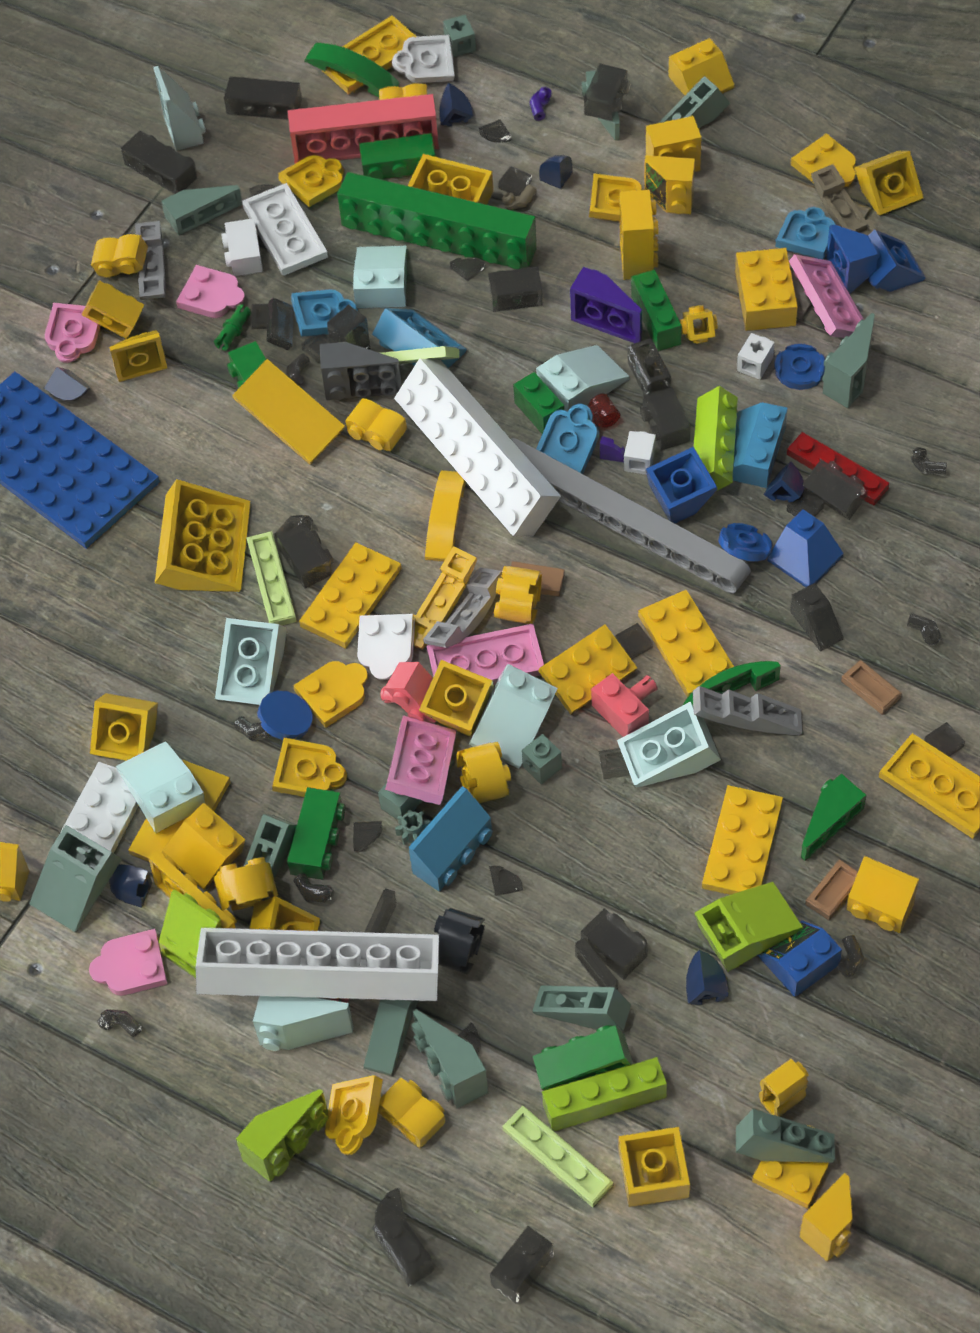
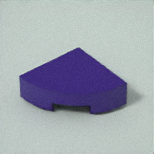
M601 436L600 459L624 462L625 448H620L614 444L613 439Z

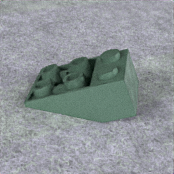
M873 313L865 320H860L854 332L850 336H845L839 348L834 353H829L824 361L823 394L846 408H849L863 393L875 318Z
M65 825L49 851L29 904L76 933L122 859L68 825Z
M419 1010L413 1011L415 1023L411 1024L415 1034L413 1036L414 1041L420 1052L425 1051L428 1058L426 1062L434 1077L438 1075L441 1082L440 1089L446 1101L452 1100L456 1109L488 1094L486 1069L472 1044Z

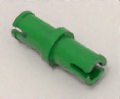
M239 304L232 316L225 320L222 331L214 340V344L218 349L224 343L222 351H227L235 337L240 336L243 331V325L252 314L247 306L242 312L241 310L244 305Z

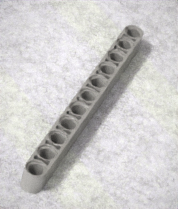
M511 438L522 453L561 495L558 501L728 593H735L750 574L751 570L743 560L728 554L723 549L524 442Z

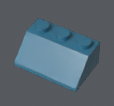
M385 308L372 333L373 336L380 340L379 344L393 351L447 346L459 349V358L467 351L464 346L412 309ZM459 358L441 361L449 368Z
M761 402L737 412L733 481L767 488L785 432L788 408Z
M462 786L409 846L412 873L439 892L445 885L448 886L454 881L457 871L463 864L467 865L474 857L475 850L479 845L487 843L492 835L491 817L465 787Z

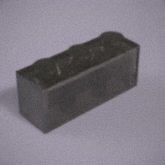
M229 77L224 95L226 113L230 115L289 120L288 110L300 109L302 102L300 83Z
M141 130L121 147L125 165L174 194L186 190L197 179L196 165L190 157L183 156L176 152L173 147L164 145L154 136L147 135Z

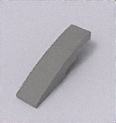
M701 686L693 690V710L696 716L743 729L798 736L802 734L801 709L759 693L750 698L732 690H727L723 694Z

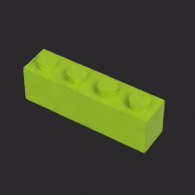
M721 386L697 398L694 448L717 486L716 491L733 482L738 397Z
M655 1057L542 1091L543 1107L550 1128L555 1132L667 1098V1083L658 1058Z

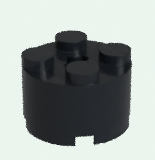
M454 908L446 909L443 916H438L434 932L439 935V966L464 974H468L471 971L473 964L469 963V959L479 952L485 930V925L482 924L485 918Z

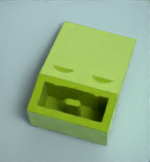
M774 882L719 898L694 913L700 930L727 972L803 929Z
M174 889L171 892L159 939L162 956L196 978V960L201 928H222L219 915L209 908L205 910L199 906L191 895L187 893L183 895Z
M318 1089L255 1116L236 1138L243 1162L269 1182L275 1176H281L286 1171L289 1160L294 1154H299L305 1149L309 1142L308 1138L314 1131H319L325 1126L328 1120V1108L324 1092Z

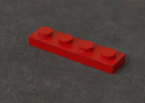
M801 432L787 448V455L873 506L889 489L890 482L804 432Z

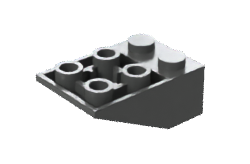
M347 342L320 344L321 372L326 400L366 398L380 395L391 396L397 394L402 387L399 360L397 358Z

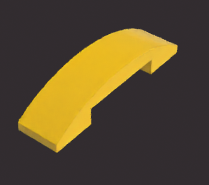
M440 471L430 512L425 560L444 562L455 545V530L461 497L464 495L466 481L458 472Z
M453 546L440 567L441 575L417 614L414 615V646L423 650L428 645L424 643L423 639L436 622H446L471 577L477 562L475 556Z

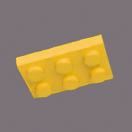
M604 624L541 666L538 671L548 684L557 688L555 695L571 715L592 701L591 689L613 673L621 681L636 671L637 666L606 624Z

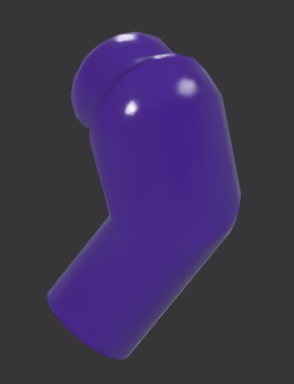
M542 87L530 98V108L536 121L545 118L543 108L552 96V91L548 87Z

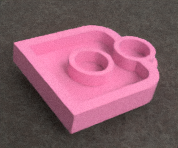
M196 265L176 304L179 309L211 318H220L228 310H235L239 304L243 303L245 297L243 290L238 286L235 276Z
M53 303L45 332V340L47 346L55 351L56 357L61 362H73L79 358L80 354L90 352L96 345L101 325L81 315L85 306Z
M155 929L106 942L101 949V956L96 957L89 967L90 975L94 981L107 984L109 990L119 996L168 984Z

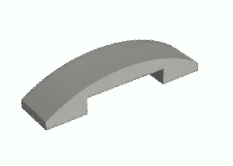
M160 221L136 223V234L141 235L148 246L143 270L139 271L140 300L165 297V264Z
M480 567L466 584L469 591L467 597L446 623L436 622L424 637V643L447 648L461 642L470 635L490 609L497 595L498 578H502V571Z

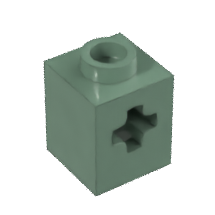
M466 15L443 21L444 35H449L451 52L454 57L476 51L475 33Z
M544 734L521 750L523 767L540 784H543L562 769L561 751Z

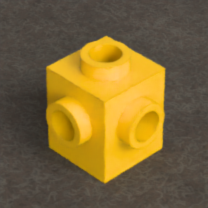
M704 305L689 307L688 312H682L683 319L679 320L682 325L681 334H685L688 340L693 341V343L708 342V338L715 337V329H718L716 314H713L708 308L704 309ZM694 319H700L701 324L699 327L695 328L693 326Z

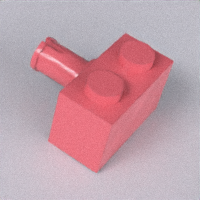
M399 662L387 685L381 690L382 701L384 703L400 705L410 718L428 723L436 722L419 711L433 677L419 662Z
M612 673L591 689L592 706L622 737L649 724V709L641 701L658 688L653 679L649 682L651 677L648 675L629 689Z

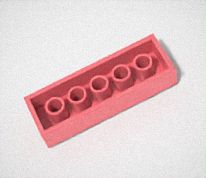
M433 94L288 110L295 164L312 155L321 156L325 160L330 158L337 160L361 158L359 143L430 133L434 149H439Z

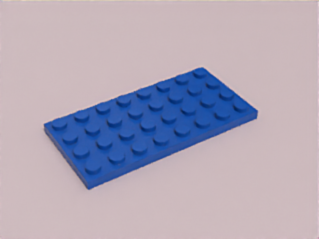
M16 371L0 384V484L85 549L160 483L158 475Z

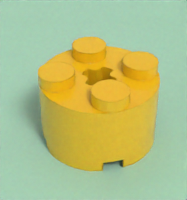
M504 566L502 578H498L496 594L500 595V601L496 602L494 618L533 624L538 611L535 608L537 601L540 602L541 571Z
M490 742L457 751V768L462 767V776H459L461 786L465 787L479 804L509 795L507 782L511 781V774L508 765H502V752L498 742Z
M265 857L249 860L247 865L237 868V864L220 867V871L214 876L222 911L224 909L228 910L229 906H231L232 911L245 909L262 902V898L269 896L270 898L278 897L271 865L266 863Z

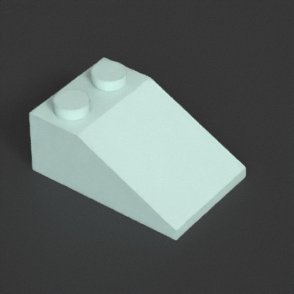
M159 66L153 67L164 119L175 150L178 151L204 144L202 134L206 133L203 120L197 119V116L200 115L196 102L191 103L189 94Z
M407 246L357 247L353 282L355 305L357 308L406 307Z
M598 345L558 354L536 368L537 375L564 404L565 411H568L576 404L589 406L629 380V375Z
M226 618L215 695L216 700L260 705L262 699L268 693L273 692L284 654L287 627L280 624Z
M507 664L498 678L469 745L475 747L490 742H498L502 752L501 760L519 769L522 764L521 750L533 742L557 688Z
M691 702L617 740L636 788L697 773L721 760L704 718L694 715Z
M166 741L116 766L155 833L189 817L203 802L205 803L204 793L191 771Z
M259 996L253 1018L259 1044L271 1051H278L280 1049L290 1050L352 1033L354 1028L348 1003L315 997Z

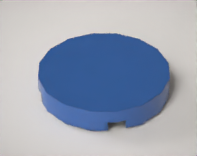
M793 344L787 346L786 350L780 351L777 354L774 364L775 375L782 384L789 388L797 390L810 389L822 381L825 373V357L822 353L820 355L816 348L811 345Z
M744 523L728 524L727 528L723 527L719 535L718 542L722 549L738 559L746 561L765 560L770 555L772 549V541L767 534L763 533L762 536L757 533L758 529Z
M288 691L268 693L262 699L257 711L262 728L272 737L281 740L284 738H302L308 732L313 720L312 711L307 702L297 694Z

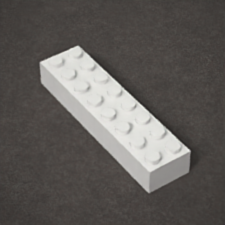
M420 358L394 399L513 536H534L561 495L441 360Z
M201 928L196 960V994L437 1001L439 935Z

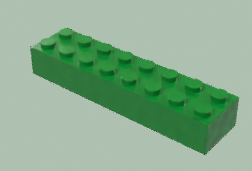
M347 172L337 193L341 225L352 230H360L373 235H380L397 241H405L418 246L430 247L442 252L463 255L467 258H475L528 271L537 250L535 216L351 172Z

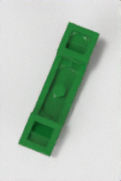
M315 43L304 62L325 72L330 67L368 85V92L379 97V90L387 87H399L400 82L374 61L341 46Z
M759 661L738 665L712 676L700 686L723 694L727 690L734 691L750 683L754 690L757 691L780 680L781 665L777 661ZM693 692L685 700L683 705L689 702L693 704Z

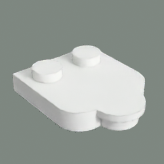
M449 35L408 38L403 44V50L394 55L392 59L393 68L399 73L406 74L408 80L414 83L454 81Z
M414 615L360 616L357 656L360 663L370 670L375 678L388 680L391 678L399 662L412 661L415 629Z

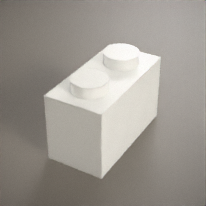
M254 218L225 223L226 233L221 235L224 249L229 248V252L224 254L227 267H232L233 276L263 272Z

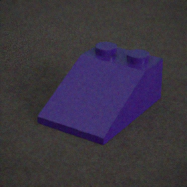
M583 267L570 287L571 321L640 345L642 342V309L606 274Z

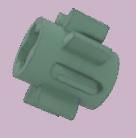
M408 810V813L403 817H397L400 826L395 827L396 836L402 835L404 845L407 843L412 844L429 825L430 820H424L422 811L416 813Z

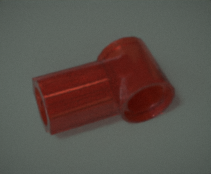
M598 394L588 403V407L593 414L592 422L597 427L600 425L603 428L611 427L620 419L621 413L607 394Z

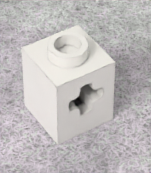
M751 333L738 354L737 371L760 380L774 357L775 342L766 337Z
M643 431L629 432L624 453L625 472L647 475L646 468L652 466L655 454V434Z

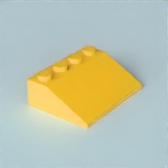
M176 479L165 496L155 583L178 590L239 592L242 586L250 501Z

